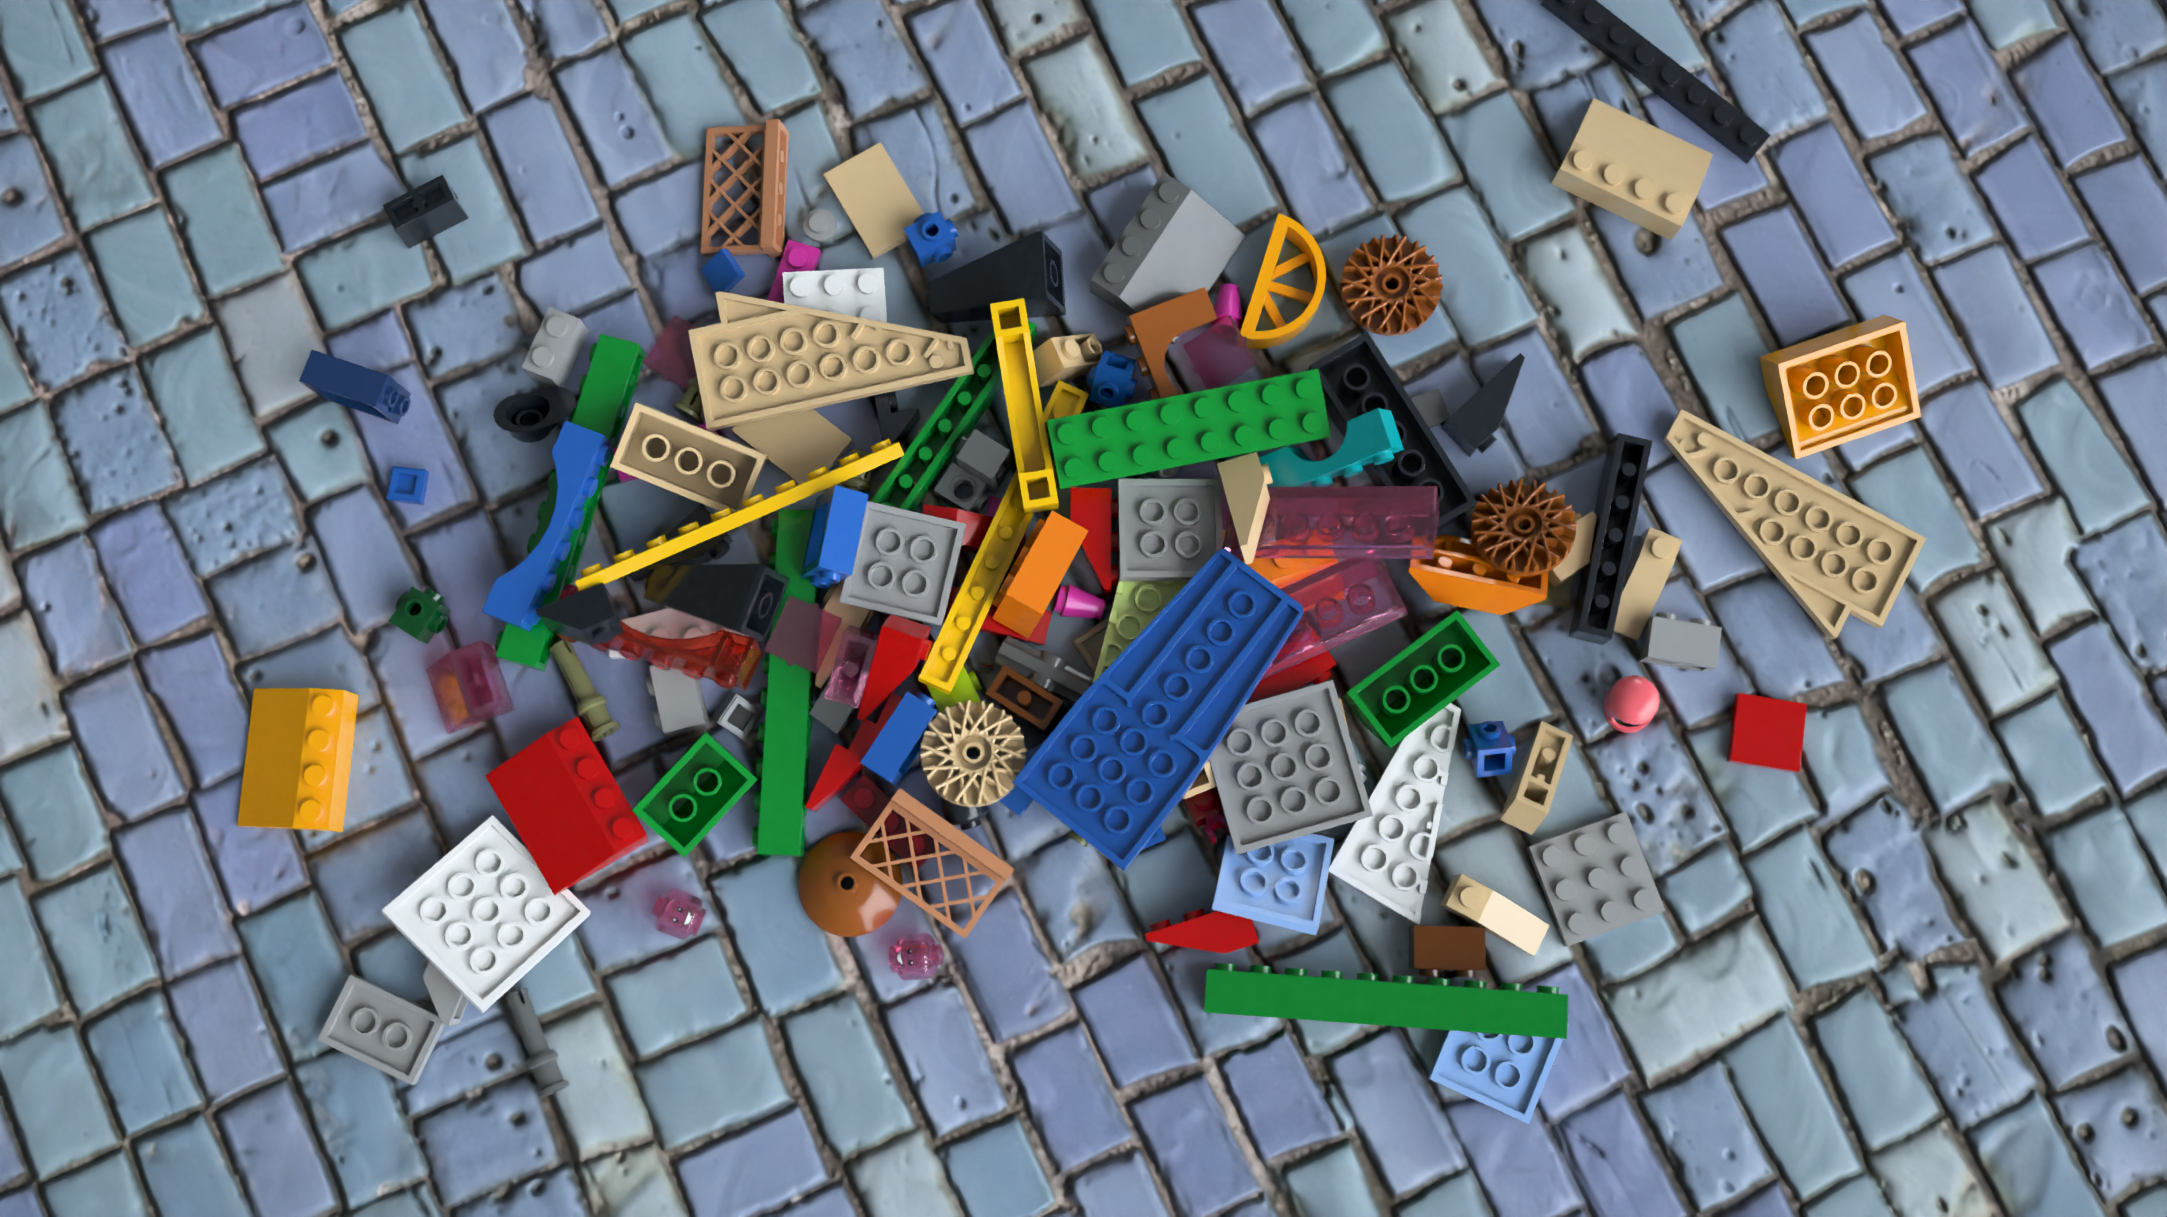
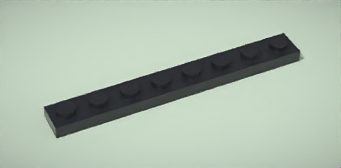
M1542 1L1541 5L1745 163L1752 159L1771 136L1598 1Z

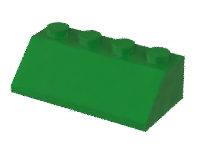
M1456 610L1349 690L1342 698L1361 723L1390 749L1498 668L1500 664L1460 612Z

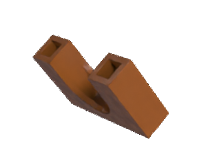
M1205 287L1130 315L1126 319L1128 325L1123 327L1130 346L1136 345L1140 357L1136 358L1138 369L1142 377L1148 376L1152 389L1148 390L1150 400L1184 394L1177 390L1169 381L1165 372L1164 358L1166 350L1174 338L1212 323L1217 319Z

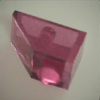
M849 625L844 630L824 698L859 708L880 634Z

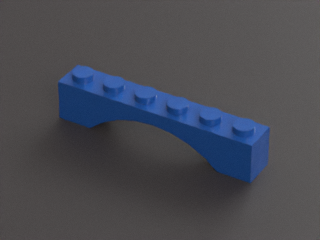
M565 420L552 449L558 488L556 505L550 524L540 543L530 555L513 570L495 580L482 609L483 613L530 632L532 625H536L539 622L540 617L536 609L542 607L541 604L546 593H550L556 584L557 574L555 572L560 561H564L569 554L571 548L569 540L573 530H577L582 524L584 518L583 507L586 500L594 495L598 485L596 477L601 466H606L610 459L612 451L610 447L611 442L603 434Z

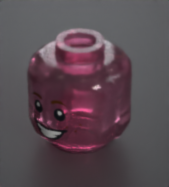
M678 888L671 889L666 897L659 894L651 911V914L656 916L655 928L679 940L688 938L690 934L696 936L706 913V910L702 908L701 898Z
M929 933L901 935L889 949L890 968L893 973H897L899 978L904 981L930 979L936 974L938 965L943 964L941 944H936L933 936Z

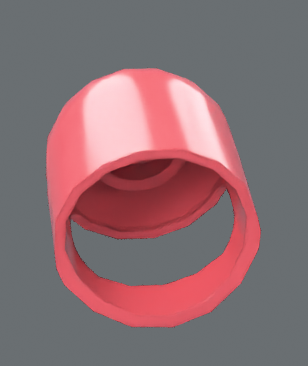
M1631 675L1621 678L1605 694L1603 710L1606 721L1618 731L1624 733L1638 732L1645 728L1656 714L1660 703L1659 693L1654 684L1645 677ZM1614 717L1618 718V719L1621 720L1622 722H1625V723H1628V724H1631V725H1636V724H1640V725H1638V726H1633V727L1623 726V725L1618 724V723L1614 720Z

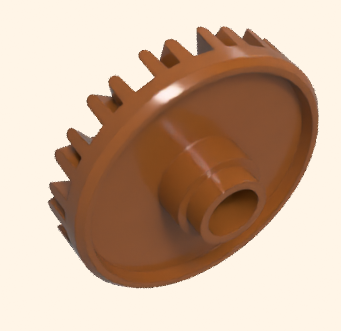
M1382 234L1379 239L1373 237L1369 243L1365 244L1363 242L1359 249L1356 248L1352 256L1348 258L1341 275L1340 293L1346 311L1358 325L1375 334L1398 336L1418 329L1432 316L1441 298L1440 293L1443 283H1441L1442 275L1438 273L1439 263L1433 262L1435 259L1434 255L1429 257L1426 253L1427 248L1425 245L1418 247V241L1414 243L1408 242L1405 235L1402 239H1399L1397 234H1394L1392 238H1385V234ZM1385 284L1392 285L1395 289L1390 290Z
M1523 478L1519 479L1518 485L1514 480H1510L1506 488H1502L1501 483H1498L1497 489L1493 487L1489 489L1487 497L1483 494L1481 495L1480 502L1477 501L1475 512L1473 511L1471 539L1478 554L1492 567L1518 576L1542 574L1560 565L1570 554L1577 531V522H1574L1575 511L1571 510V504L1567 506L1564 504V494L1557 495V489H1554L1552 493L1546 491L1545 482L1537 487L1536 480L1532 481L1531 486H1523Z

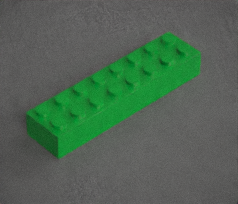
M1319 369L1050 419L1045 422L1057 490L1331 437Z

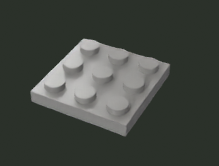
M1118 479L1119 581H1190L1218 550L1223 549L1221 479Z
M867 501L853 573L844 580L839 602L943 627L966 524Z
M1622 812L1526 847L1564 947L1665 911L1627 812Z

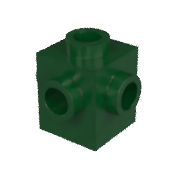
M412 586L409 592H404L397 600L396 611L389 619V622L417 640L428 644L434 634H438L444 629L448 622L447 615L451 610L441 604L445 598L430 588L426 587L424 592Z

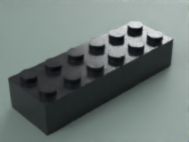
M1368 332L1309 366L1308 371L1319 369L1326 410L1344 438L1346 436L1348 420L1377 408L1392 412L1404 450L1393 454L1394 459L1387 463L1374 465L1372 462L1362 467L1411 544L1416 541L1421 542L1471 512L1477 505V501Z

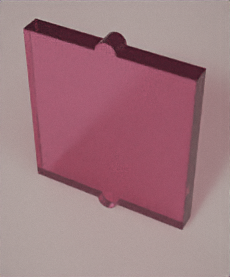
M675 315L643 362L644 365L661 374L666 382L671 380L687 390L690 378L697 377L688 330L700 328L701 326L695 327Z
M1231 315L1183 345L1194 365L1193 371L1199 374L1207 390L1224 386L1257 364L1246 344L1247 337L1241 335Z
M789 596L764 651L786 660L789 666L795 664L817 674L842 618L820 609L817 603L811 605Z

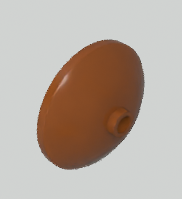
M850 831L831 835L815 845L802 863L798 877V893L802 907L808 917L818 927L828 933L843 937H857L869 934L883 926L892 917L901 900V893L850 858L865 837V833ZM881 841L868 844L860 857L870 864L887 862L884 843ZM888 847L890 861L897 860L894 853ZM900 864L891 865L894 881L903 885ZM887 866L877 867V869L889 876ZM850 876L854 880V886L850 890H845L842 887V880Z

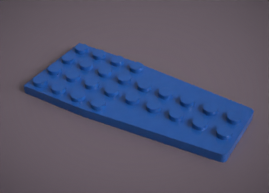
M1218 550L1076 701L1012 783L1119 868L1126 871L1195 782L1302 618V605L1228 550Z

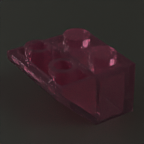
M482 640L448 652L426 669L447 734H452L515 710L494 647Z

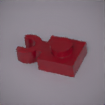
M1217 787L1183 799L1197 828L1205 825L1207 838L1212 844L1217 843L1214 831L1218 828H1224L1229 837L1231 836Z

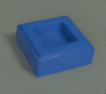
M720 249L700 269L714 292L722 291L728 293L745 277V274L728 249Z
M392 466L386 499L393 502L424 505L429 472L424 469Z

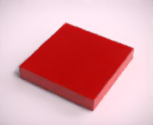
M1736 693L1734 696L1727 762L1793 773L1800 772L1807 704Z

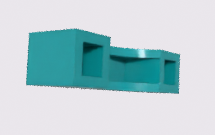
M1377 408L1348 420L1346 436L1341 447L1335 454L1325 460L1316 462L1309 458L1301 448L1286 446L1259 457L1261 465L1267 463L1273 483L1267 485L1269 496L1283 498V501H1291L1303 496L1302 491L1313 487L1316 490L1333 484L1332 478L1342 474L1343 477L1357 475L1363 472L1362 466L1372 462L1374 465L1387 463L1394 459L1393 454L1404 450L1392 412Z

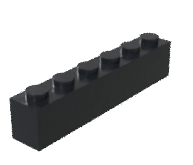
M1618 433L1608 444L1594 512L1597 517L1590 561L1582 570L1569 632L1570 638L1600 645L1613 638L1652 440Z

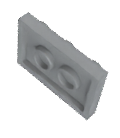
M350 974L317 1040L410 1085H415L445 1024H442L438 1013L360 976Z

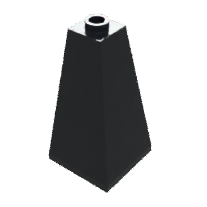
M1043 231L1027 235L929 281V294H926L927 310L941 323L992 320L991 303L1024 298L1027 318L1066 315L1062 251Z
M763 564L656 565L654 572L646 580V592L643 598L765 643L790 579Z

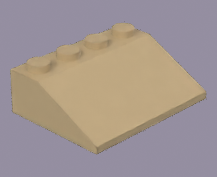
M1593 98L1551 184L1664 238L1672 240L1682 228L1690 212L1713 154Z

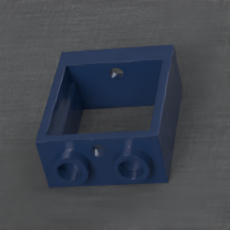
M311 350L299 379L302 384L325 400L396 424L399 423L401 416L407 413L410 406L409 396L411 393L389 375L315 350Z

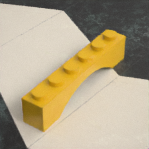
M1022 298L991 303V316L1024 513L1058 509L1059 503L1044 423L1025 301Z

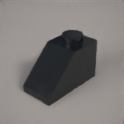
M603 582L536 609L538 616L549 631L591 646L597 643L608 642L615 636L624 633L613 598Z

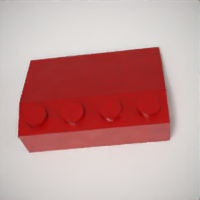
M578 716L544 734L485 775L554 896L648 843V835L632 811L631 806Z

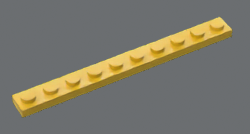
M1058 380L1043 412L1044 423L1050 419L1080 414L1089 393ZM1017 469L918 678V681L950 695L1034 514L1024 513Z
M889 438L870 446L872 453L860 458L858 452L838 460L841 465L840 467L830 471L827 470L826 466L820 467L807 473L809 480L796 485L794 480H790L774 487L777 494L764 499L762 493L742 501L744 508L735 512H731L730 508L727 507L710 515L712 522L699 526L697 521L679 528L680 535L667 540L665 535L646 542L645 544L648 549L635 554L633 549H629L613 556L615 563L602 568L600 562L580 571L583 577L577 579L575 584L580 592L602 582L603 584L611 582L904 456L903 450L899 442L892 444Z

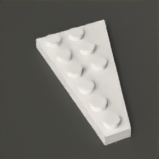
M1452 703L1448 704L1401 740L1368 798L1373 816L1354 822L1332 860L1328 872L1415 925H1420L1424 894H1426L1427 878L1431 858H1433L1443 806V795L1447 785L1449 764L1461 709Z

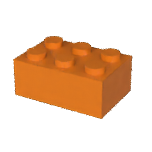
M1051 511L1046 521L1039 518L992 605L998 607L992 619L1029 638L1089 530L1054 511Z

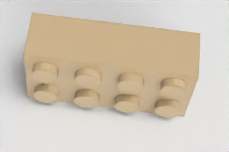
M636 402L610 467L720 511L729 507L731 512H735L744 508L742 501L752 497L768 455Z

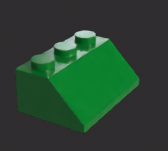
M705 729L637 801L632 811L685 858L758 779Z

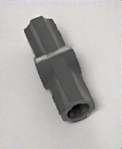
M1007 636L1002 643L994 661L1002 667L1005 664L1049 693H1056L1073 703H1076L1093 684L1094 680L1093 677L1068 666L1069 664L1060 657L1045 650L1040 652L1010 636Z

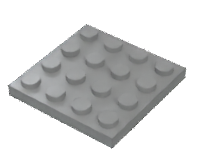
M1333 680L1245 704L1209 759L1236 855L1373 816Z

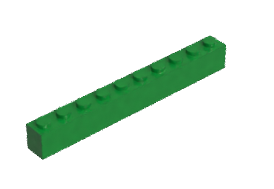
M600 334L598 343L592 345L589 353L591 364L588 374H584L580 380L579 393L581 395L578 404L569 415V422L603 434L611 442V449L617 447L646 356L640 344ZM611 451V456L606 466H601L596 477L598 479L597 489L594 495L586 500L583 507L584 518L582 524L577 530H573L569 540L571 543L569 554L564 561H560L555 572L557 574L556 584L550 593H546L541 606L569 596L614 456L613 451ZM556 469L551 471L548 479L550 491L547 500L541 503L538 510L537 519L539 525L536 534L533 533L528 540L527 552L529 555L540 543L555 509L558 488ZM541 619L536 625H532L530 632L506 623L504 631H500L496 639V657L506 662L544 672L551 653L550 648L553 646L557 633L549 631Z
M779 509L778 519H773L772 539H777L776 552H771L770 568L786 576L790 581L767 637V640H770V654H765L763 659V672L768 674V687L762 688L761 707L766 709L765 722H760L759 742L764 743L763 757H758L757 777L762 778L761 792L756 791L754 800L755 812H760L759 826H754L752 833V846L757 847V854L763 856L804 857L807 814L805 806L808 797L812 715L809 713L813 708L820 587L811 585L810 579L802 578L800 575L814 510Z
M1215 963L1214 969H1207L1205 1013L1567 1039L1568 995L1559 994V987L1537 986V992L1522 991V984L1501 983L1500 990L1486 989V982L1464 980V987L1450 986V979L1428 978V985L1414 984V977L1393 975L1392 982L1378 981V974L1357 973L1355 980L1342 979V972L1321 970V977L1306 976L1307 969L1285 968V974H1271V967L1250 965V972L1235 971L1236 964Z

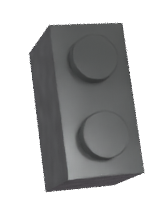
M974 429L970 437L965 435L955 450L958 454L956 457L958 466L986 482L988 491L995 494L1012 468L1010 450Z

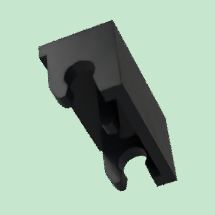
M443 174L383 205L394 230L409 249L468 219L465 210L458 201L459 198Z

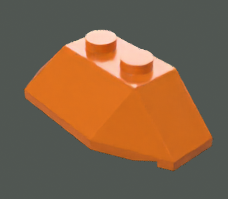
M1444 534L1428 538L1422 542H1412L1408 572L1434 602L1505 615L1546 600L1548 572L1532 576H1518L1502 572L1482 559L1471 539Z

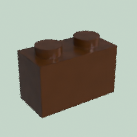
M1005 664L985 693L987 699L1046 735L1064 707L1062 700Z
M1409 926V968L1418 969V976H1440V969L1454 970V977H1475V970H1485V927Z

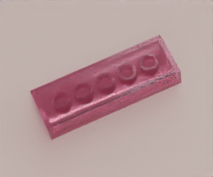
M1437 486L1267 487L1270 500L1254 558L1433 559L1440 513ZM1229 508L1222 549L1228 550L1237 558H1244Z
M1375 546L1281 588L1283 592L1302 605L1303 616L1261 680L1408 615L1405 605L1394 587Z

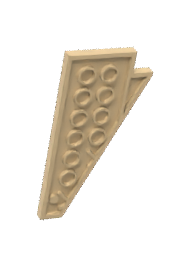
M722 291L715 292L721 323L688 330L706 427L709 431L975 374L969 343L965 337Z
M1681 409L1678 411L1663 442L1824 634L1832 640L1837 638L1849 614L1877 629L1882 627L1926 538Z

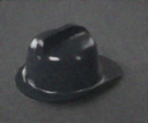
M558 386L547 387L505 398L495 407L493 417L496 424L503 430L509 431L513 438L524 443H534L546 438L558 423L571 414L575 408L576 399L573 392L567 388Z

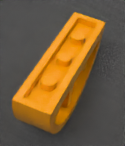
M1278 213L1237 342L1239 347L1264 349L1290 341L1309 325L1320 305L1326 283V268L1322 252L1312 235L1298 222ZM1287 238L1302 251V254L1276 266L1284 239ZM1309 263L1313 273L1314 293L1277 283L1273 280ZM1269 292L1309 305L1299 317L1286 325ZM1263 306L1276 329L1255 331Z

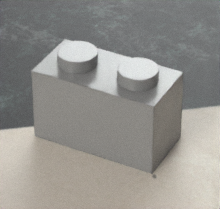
M549 307L521 368L536 381L552 387H564L588 336V328L581 319Z
M1656 613L1655 616L1648 619L1643 629L1639 661L1705 673L1717 668L1722 627L1711 626V621L1706 619L1691 618L1690 622L1677 620V615Z
M688 656L649 666L651 676H647L646 681L651 697L655 696L658 709L653 711L657 729H663L664 734L672 737L709 728L710 722L696 660Z

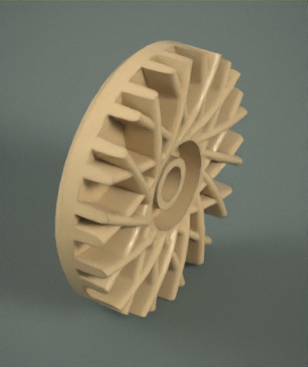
M967 700L966 703L958 702L953 707H946L942 713L939 712L936 718L928 724L921 743V767L929 785L942 798L964 807H981L999 801L1015 787L1012 782L1024 768L1026 747L1024 745V735L1021 734L1019 725L1017 726L1014 723L1011 715L1005 714L1006 711L1004 709L999 710L995 708L993 703L985 704L984 701L973 703L971 700ZM970 748L977 749L980 756L977 759H970L966 754L967 750Z

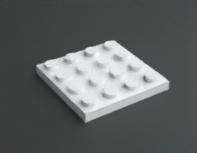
M492 815L382 910V914L481 1013H484L589 917L590 910L568 889L554 896L528 849Z

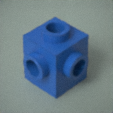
M940 211L933 214L924 213L914 220V224L904 228L906 241L921 268L934 261L935 263H941L949 259L953 252L957 250L955 238L958 237L957 230L950 218L944 220Z
M1104 350L1097 367L1092 366L1086 386L1092 387L1089 400L1097 402L1105 408L1123 406L1126 398L1132 399L1138 381L1132 378L1136 359Z
M1503 720L1468 724V739H1463L1462 742L1463 754L1466 760H1471L1476 777L1511 774L1512 755L1516 752V745L1513 734L1507 733Z

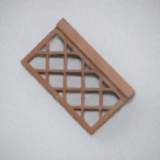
M768 119L764 125L711 127L706 129L701 255L704 257H712L720 249H728L732 256L768 254L771 258L783 256L789 131L779 119ZM753 135H763L762 145L752 154L744 144ZM716 137H730L734 141L722 155L715 150ZM741 148L749 158L735 170L727 161ZM756 163L761 167V176L750 185L742 176ZM725 165L733 174L719 187L714 182V174ZM740 179L748 189L734 202L726 192ZM755 194L760 199V207L749 217L741 207ZM724 196L732 205L717 218L712 213L713 205ZM739 211L747 220L732 233L724 224ZM754 226L759 231L758 245H744L739 239ZM722 227L730 237L721 246L711 247V237Z
M901 788L896 791L850 857L964 939H966L1002 885L1014 871L1013 867ZM892 810L905 818L907 833L886 836L884 821ZM909 822L921 830L911 832ZM881 827L882 837L872 839ZM928 834L934 840L936 853L915 857L912 836ZM908 837L911 858L890 861L887 840ZM883 841L887 862L870 864L860 857L868 844ZM938 842L950 851L940 852ZM956 854L962 858L964 874L944 877L940 856ZM936 857L940 878L919 881L916 860ZM912 861L915 882L900 885L894 881L891 865ZM967 863L979 871L968 873ZM887 866L889 876L877 869V867ZM984 874L995 882L987 895L972 896L969 876ZM965 877L968 898L948 902L945 881ZM941 882L944 903L929 905L924 902L920 885ZM916 886L918 897L906 888ZM983 900L975 911L973 901ZM969 902L972 917L965 927L961 928L951 921L949 906ZM945 906L946 916L934 908Z

